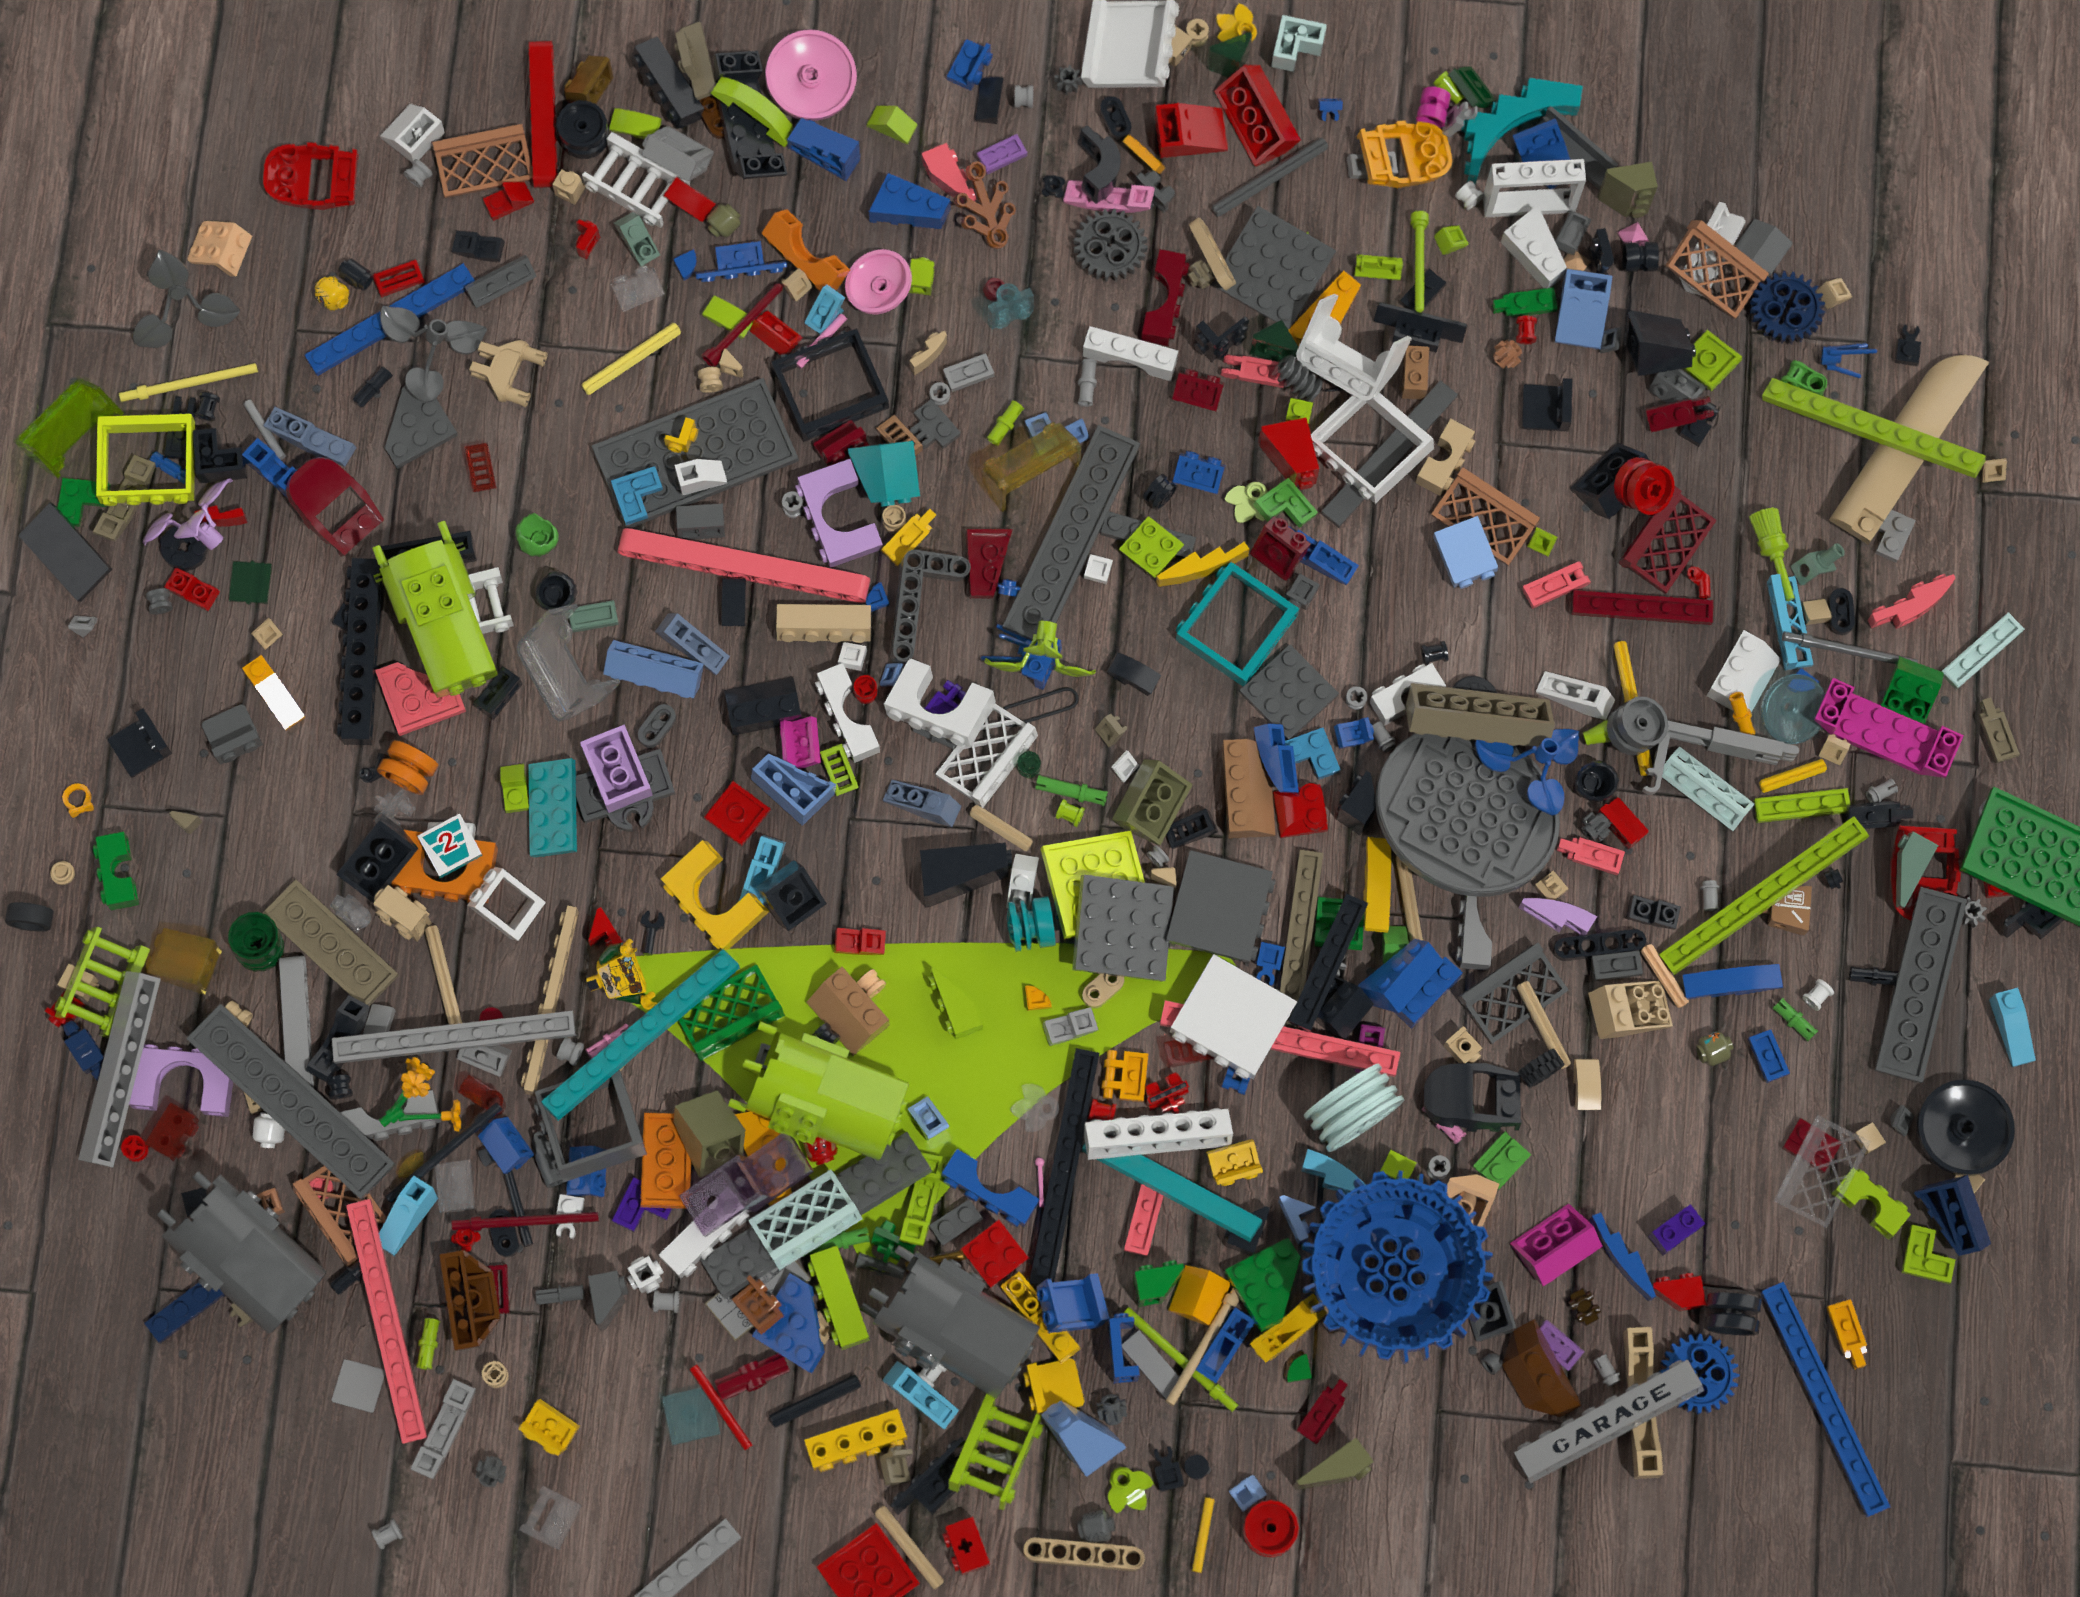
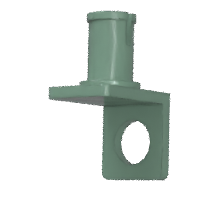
M1836 543L1828 550L1808 553L1791 565V569L1799 584L1805 585L1819 574L1837 570L1834 562L1843 557L1845 551L1840 544ZM1802 564H1806L1809 567V575L1807 577L1802 576L1800 573Z

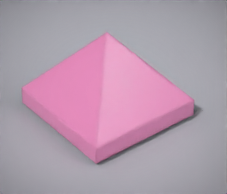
M1638 222L1618 232L1623 243L1638 242L1639 245H1642L1643 242H1649Z

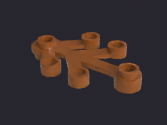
M973 162L967 166L966 176L969 180L973 181L980 204L971 200L965 193L956 195L954 197V204L958 208L966 207L985 218L988 227L978 222L973 215L963 217L961 225L966 230L974 229L986 236V241L990 247L1000 249L1007 244L1008 233L1006 227L1011 216L1015 214L1016 208L1010 202L1003 204L1000 208L1002 216L997 224L995 214L1003 195L1008 191V185L1005 181L995 183L993 185L994 194L991 201H989L982 180L986 174V168L981 162ZM971 169L976 171V176L972 174ZM998 185L1003 187V192L999 191ZM959 197L964 199V204L960 203ZM1006 206L1010 208V214L1006 212ZM967 218L971 220V226L967 224ZM994 234L998 236V242L994 239Z

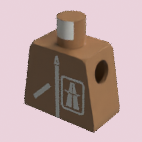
M1799 886L1765 910L1763 913L1768 914V926L1805 936L1809 931L1812 886Z

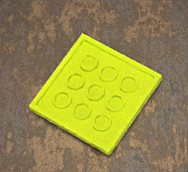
M1131 831L1045 845L1041 848L1064 939L1075 937L1081 875L1145 883Z

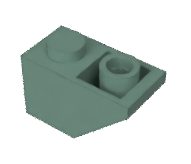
M632 212L614 222L624 244L640 266L660 256L638 214Z

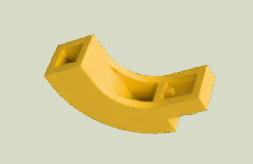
M1314 1293L1297 1305L1283 1318L1281 1323L1273 1326L1250 1343L1256 1354L1265 1363L1281 1354L1327 1315L1325 1310L1311 1313V1308L1319 1304Z

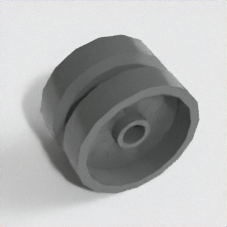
M1635 697L1612 712L1608 718L1607 732L1612 744L1620 752L1627 755H1640L1664 739L1669 725L1664 709L1655 700L1648 697Z

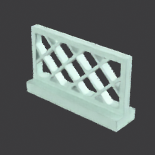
M829 1170L748 1221L780 1271L862 1220V1217L833 1171ZM832 1179L834 1182L832 1192L821 1191L822 1184ZM805 1194L814 1195L811 1205L801 1204V1197ZM818 1196L830 1197L827 1208L816 1206ZM835 1198L844 1199L847 1203L841 1209H832ZM786 1206L793 1207L790 1218L779 1216L780 1210ZM798 1208L809 1210L806 1220L795 1219ZM814 1211L825 1213L824 1219L820 1222L811 1221ZM765 1219L772 1220L769 1231L759 1229L757 1224ZM777 1221L788 1223L786 1233L774 1232ZM793 1224L804 1225L803 1232L799 1235L790 1234ZM772 1237L784 1238L782 1245L772 1250L770 1247Z

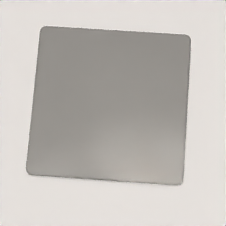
M345 1359L333 1393L332 1402L371 1413L374 1412L386 1373L385 1370Z

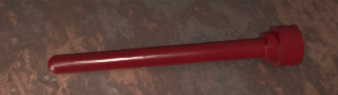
M780 283L775 284L716 347L707 348L701 355L702 359L709 366L716 367L721 360L724 349H727L781 293L783 285Z

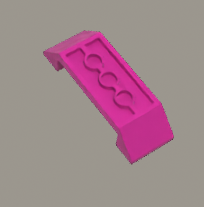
M1832 678L1814 719L1830 735L1835 734V737L1838 739H1846L1851 745L1914 773L1946 778L1964 735L1944 726H1941L1937 731L1853 694L1855 687Z

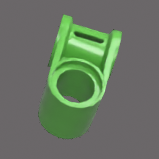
M1793 360L1790 363L1791 368L1780 381L1823 396L1827 386L1826 377L1807 367L1804 363ZM1817 384L1821 389L1815 390L1810 385Z

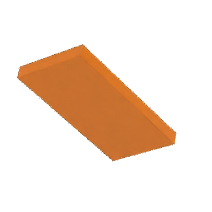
M644 1113L643 1143L647 1155L642 1156L641 1207L689 1209L691 1159L674 1124V1114Z

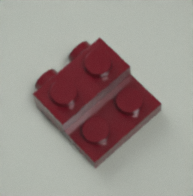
M1274 516L1263 527L1250 555L1284 581H1287L1292 576L1298 563L1304 558L1311 543L1306 540V536L1303 533L1295 532L1288 527L1286 520Z

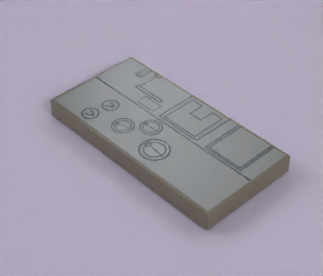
M794 1261L780 1271L778 1268H775L759 1279L768 1288V1291L765 1292L768 1297L772 1294L776 1297L790 1273L806 1283L810 1282L811 1278L799 1263ZM746 1287L725 1300L719 1291L705 1303L735 1342L754 1328L752 1323L732 1301Z

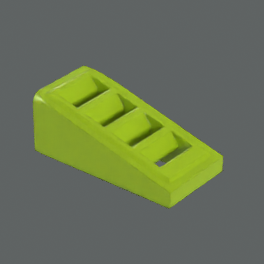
M842 744L820 752L831 782L837 784L847 779L851 780L850 784L840 788L836 785V796L859 788ZM840 753L841 757L828 761V756ZM843 761L844 766L834 770L831 769V765ZM847 770V775L835 779L834 774Z

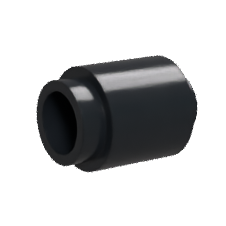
M352 258L348 261L344 260L338 268L340 272L339 278L357 290L365 291L374 279V276L370 274V270Z

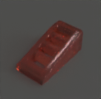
M488 443L466 446L465 452L473 492L496 489ZM485 452V456L471 458V454ZM487 461V465L473 467L475 462ZM487 469L489 471V474L475 476L474 473ZM490 478L491 483L480 485L476 483L477 480Z
M1177 1040L1164 1042L1168 1068L1215 1059L1209 1054L1204 1056L1198 1052V1056H1193L1191 1044L1185 1042V1044ZM1182 1046L1187 1047L1189 1057H1184ZM1173 1048L1178 1049L1179 1058L1177 1059L1174 1057Z

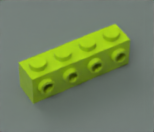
M838 1246L810 1255L811 1262L807 1263L811 1277L817 1276L819 1285H816L815 1288L819 1300L824 1299L827 1308H824L823 1311L827 1323L831 1321L833 1323L835 1331H832L831 1335L835 1346L840 1344L841 1349L845 1350L870 1341Z

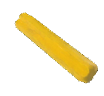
M1820 759L1762 779L1759 782L1761 791L1766 793L1821 774L1827 770L1825 761Z

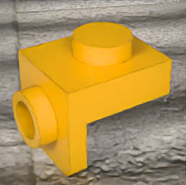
M685 418L679 438L665 435V446L670 451L688 453L691 441L695 442L698 435L695 420Z

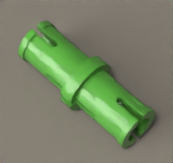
M1784 998L1773 1007V1010L1788 1022L1787 1025L1790 1028L1793 1027L1807 1042L1818 1032L1817 1029L1802 1017L1803 1014L1801 1012L1798 1013Z

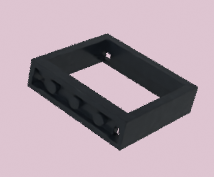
M857 328L848 332L844 330L838 336L831 339L829 337L823 338L813 346L800 347L795 353L790 355L783 354L781 358L772 361L773 372L804 442L833 431L850 420L856 422L889 409V400ZM854 345L876 396L805 424L783 373L796 368L797 362L802 358L807 357L805 360L810 359L807 362L809 363Z

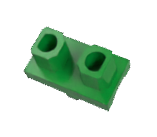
M887 1220L883 1222L880 1228L876 1227L871 1244L878 1246L877 1251L884 1254L883 1262L888 1263L890 1258L900 1260L901 1256L895 1253L899 1245L914 1254L916 1245L901 1242L900 1237L894 1235L896 1226Z

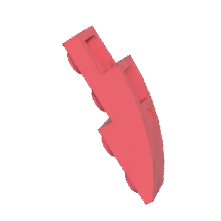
M1945 574L1933 578V582L1927 584L1924 582L1917 583L1911 587L1910 592L1906 596L1907 598L1894 602V606L1888 608L1881 606L1874 609L1868 619L1871 629L1893 621L1895 628L1898 629L1920 618L1945 595L1955 580V575L1952 574L1946 577Z

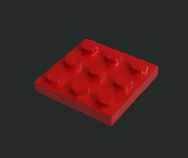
M877 1523L817 1566V1569L837 1597H903L920 1585L917 1578Z

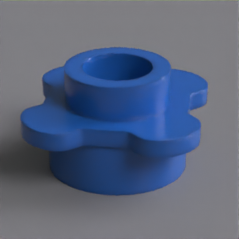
M1003 579L1002 583L998 582L997 584L999 587L998 593L1003 595L1017 596V590L1021 589L1020 586L1016 585V581Z

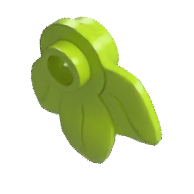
M1126 1467L1116 1468L1110 1476L1112 1488L1108 1493V1501L1113 1511L1119 1513L1126 1505L1135 1510H1145L1147 1498L1144 1490L1154 1484L1150 1476L1142 1471L1132 1472ZM1120 1475H1124L1127 1478L1125 1484L1118 1482L1117 1478Z

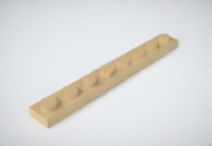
M567 905L566 912L561 914L559 923L562 926L561 935L557 934L555 938L554 948L557 949L555 958L551 957L549 963V971L552 973L550 981H545L543 994L546 995L544 1004L541 1003L539 1006L538 1015L556 1012L579 915L577 907ZM549 1039L535 1041L534 1049H530L528 1052L527 1063L530 1066L528 1073L524 1072L521 1087H524L527 1095L536 1096L535 1091L538 1088Z

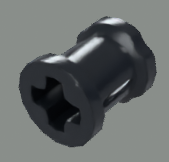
M201 392L199 398H201L198 411H195L194 415L201 420L215 421L214 412L216 404L220 402V397L211 393Z
M1440 641V644L1431 646L1421 645V655L1425 666L1429 665L1430 662L1439 660L1446 662L1449 660L1445 641Z

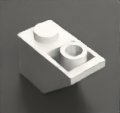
M696 459L675 465L682 495L728 484L721 461Z
M1015 854L1006 908H1008V902L1014 901L1016 910L1021 911L1020 900H1024L1027 910H1030L1039 861L1038 857Z

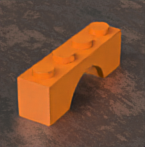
M787 209L774 213L761 234L783 254L786 260L804 271L807 278L815 284V287L820 292L825 285H829L834 290H837L850 269L835 255L824 259L813 256L806 249L802 240L803 224Z

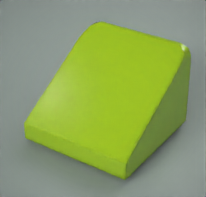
M1460 225L1443 227L1434 236L1443 255L1469 245Z

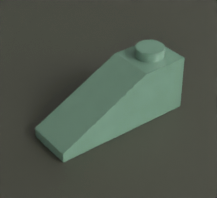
M1914 831L1908 833V835L1904 834L1897 846L1900 848L1897 854L1896 907L1898 909L1905 908L1938 847L1937 844Z

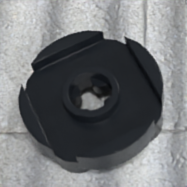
M176 526L172 527L160 540L161 553L164 560L174 569L178 568L183 571L196 569L205 561L208 548L195 537L175 538L174 534L179 528ZM182 543L191 544L188 546V552L179 551Z

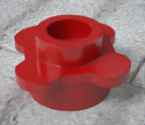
M471 1229L458 1230L451 1237L452 1242L461 1246L462 1250L467 1253L471 1251L474 1243L479 1242L481 1239V1235Z

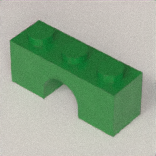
M123 831L96 837L97 845H93L95 858L99 859L100 867L97 868V875L99 881H103L104 890L100 891L102 903L106 904L111 911L139 905L136 882L133 878H117L115 876L116 867L121 862L132 860L128 836Z

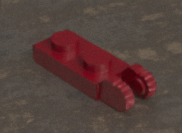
M1710 396L1696 399L1688 398L1647 408L1646 414L1651 433L1714 416L1713 410L1695 413L1693 407L1708 404L1711 402Z

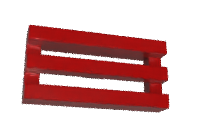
M417 260L373 274L381 297L424 283ZM415 268L414 271L380 282L381 279Z

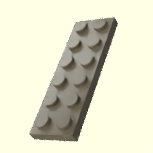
M296 879L263 912V914L268 915L274 920L277 928L345 992L369 1006L399 976L394 969Z

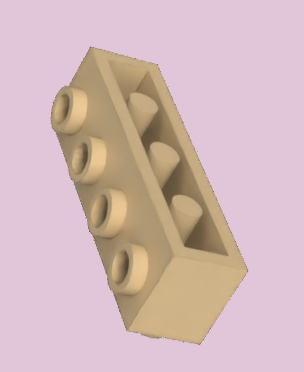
M777 604V641L871 642V605Z

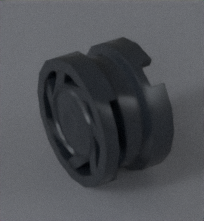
M1165 474L1159 475L1146 489L1142 497L1147 502L1150 501L1155 510L1162 508L1170 500L1178 487L1174 482L1170 483L1166 480Z

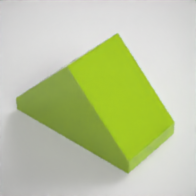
M876 106L867 123V127L908 145L917 128V123L897 106Z

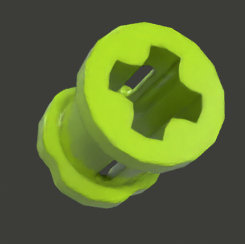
M1063 799L1055 818L1069 821L1077 828L1084 815L1085 808L1073 806Z

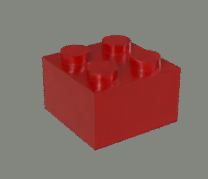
M1000 1220L993 1223L959 1251L975 1273L983 1279L982 1282L986 1283L985 1286L989 1290L1029 1258Z

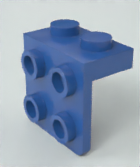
M1556 118L1513 135L1523 162L1570 160Z

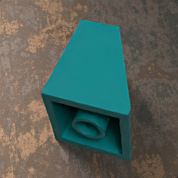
M913 441L848 449L850 458L871 503L881 502V506L895 505L894 500H897L898 504L909 503L912 497L920 496Z

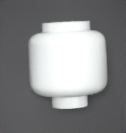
M262 1112L261 1116L254 1119L253 1139L256 1142H260V1147L275 1148L276 1143L283 1142L285 1129L270 1115Z

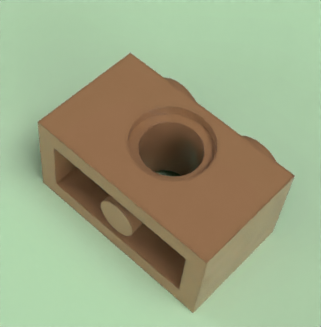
M1408 346L1404 354L1402 399L1423 400L1426 397L1429 347Z

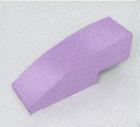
M1524 898L1519 906L1521 910L1557 932H1560L1565 925L1581 936L1588 933L1597 916L1582 908L1550 899Z

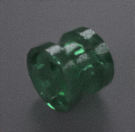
M1026 751L1019 756L1017 761L1019 774L1028 779L1036 777L1041 769L1039 755L1032 751Z

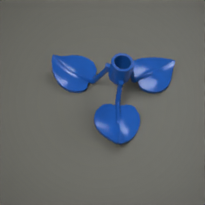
M1553 730L1552 738L1544 739L1538 747L1533 746L1532 749L1515 757H1512L1514 754L1512 745L1476 740L1475 747L1480 760L1486 767L1497 772L1507 771L1510 768V761L1515 762L1534 753L1536 760L1545 766L1541 775V781L1535 780L1530 783L1527 789L1528 799L1533 806L1549 815H1557L1561 811L1564 804L1563 788L1555 779L1546 780V774L1552 759L1558 764H1570L1576 759L1580 733L1578 730Z

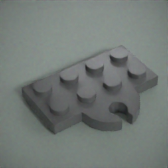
M661 749L638 756L653 796L610 813L607 811L592 772L576 776V797L585 824L608 816L611 823L618 829L633 832V827L627 821V817L631 813H637L640 815L639 825L641 828H644L652 819L654 812L653 801L675 795Z

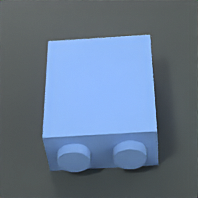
M1478 516L1434 532V540L1453 588L1459 586L1460 589L1471 586L1476 579L1481 578L1484 581L1495 576L1494 573L1497 572L1498 565Z

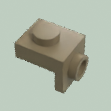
M902 1446L889 1448V1453L880 1456L885 1486L910 1482L906 1457L913 1454L912 1449L903 1450Z

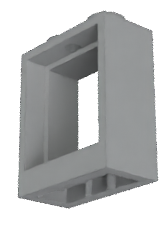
M666 126L646 137L643 143L645 148L642 153L644 157L690 181L707 171L714 151L672 127Z

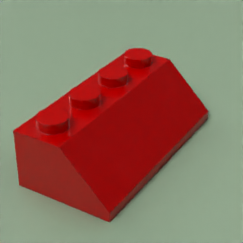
M1243 65L1214 90L1254 166L1262 165L1286 154L1301 141L1260 65Z

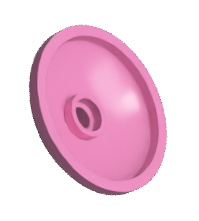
M871 251L860 257L850 268L845 282L847 297L852 305L861 312L867 314L886 313L897 307L907 296L912 282L911 270L906 260L894 251Z

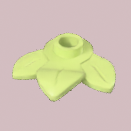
M1252 482L1246 487L1236 486L1227 493L1225 501L1236 505L1235 519L1238 523L1247 522L1254 516L1261 521L1265 520L1253 506L1257 499L1267 493V489L1262 483ZM1253 491H1258L1260 493V496L1253 497L1251 493Z

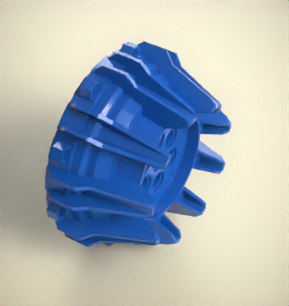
M1400 1170L1397 1173L1396 1179H1391L1384 1171L1373 1174L1371 1184L1364 1185L1359 1178L1355 1179L1353 1183L1355 1189L1348 1194L1338 1189L1335 1195L1339 1203L1326 1201L1320 1208V1212L1325 1220L1324 1223H1310L1308 1230L1317 1235L1314 1243L1304 1242L1302 1250L1312 1255L1302 1261V1272L1313 1277L1314 1283L1304 1287L1303 1293L1313 1292L1316 1294L1319 1304L1313 1306L1310 1311L1311 1313L1326 1311L1327 1315L1323 1325L1329 1332L1341 1329L1346 1333L1340 1344L1341 1347L1351 1338L1362 1345L1359 1357H1362L1367 1347L1370 1346L1375 1348L1378 1359L1389 1361L1394 1352H1399L1402 1364L1404 1365L1409 1361L1408 1352L1419 1351L1423 1361H1426L1429 1358L1428 1346L1434 1344L1441 1350H1445L1453 1344L1452 1333L1462 1339L1465 1337L1467 1332L1461 1325L1467 1318L1475 1323L1480 1316L1473 1306L1478 1303H1486L1490 1291L1482 1282L1491 1281L1493 1278V1273L1485 1272V1260H1490L1493 1253L1482 1251L1481 1244L1486 1240L1488 1234L1485 1227L1475 1226L1471 1222L1477 1213L1473 1211L1469 1215L1459 1204L1463 1198L1461 1195L1454 1200L1447 1196V1185L1438 1180L1429 1186L1423 1184V1174H1419L1417 1180L1402 1178L1403 1171ZM1392 1242L1396 1247L1395 1252H1386L1383 1248V1243ZM1408 1250H1415L1419 1255V1259L1416 1261L1409 1260L1406 1252ZM1368 1257L1374 1258L1377 1261V1267L1374 1269L1368 1268L1365 1265V1259ZM1392 1265L1397 1266L1401 1272L1400 1276H1391L1388 1272V1267ZM1413 1274L1422 1275L1424 1283L1422 1285L1414 1284L1411 1276ZM1373 1281L1379 1282L1382 1285V1291L1379 1293L1373 1292L1370 1289V1283ZM1397 1289L1402 1290L1406 1295L1405 1300H1396L1393 1296V1291Z

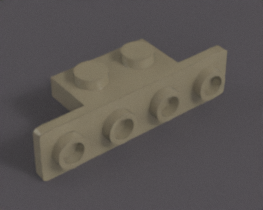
M700 22L681 28L680 32L675 33L677 43L674 45L677 54L681 56V60L678 61L683 74L687 73L691 79L695 97L697 100L712 95L711 92L716 86L703 27Z

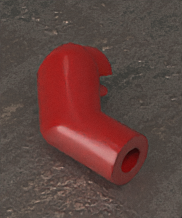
M1690 567L1687 570V576L1699 587V598H1710L1709 575L1699 567Z

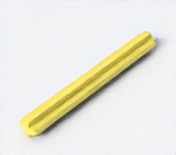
M675 323L670 324L583 382V390L588 395L592 394L681 334L680 328Z

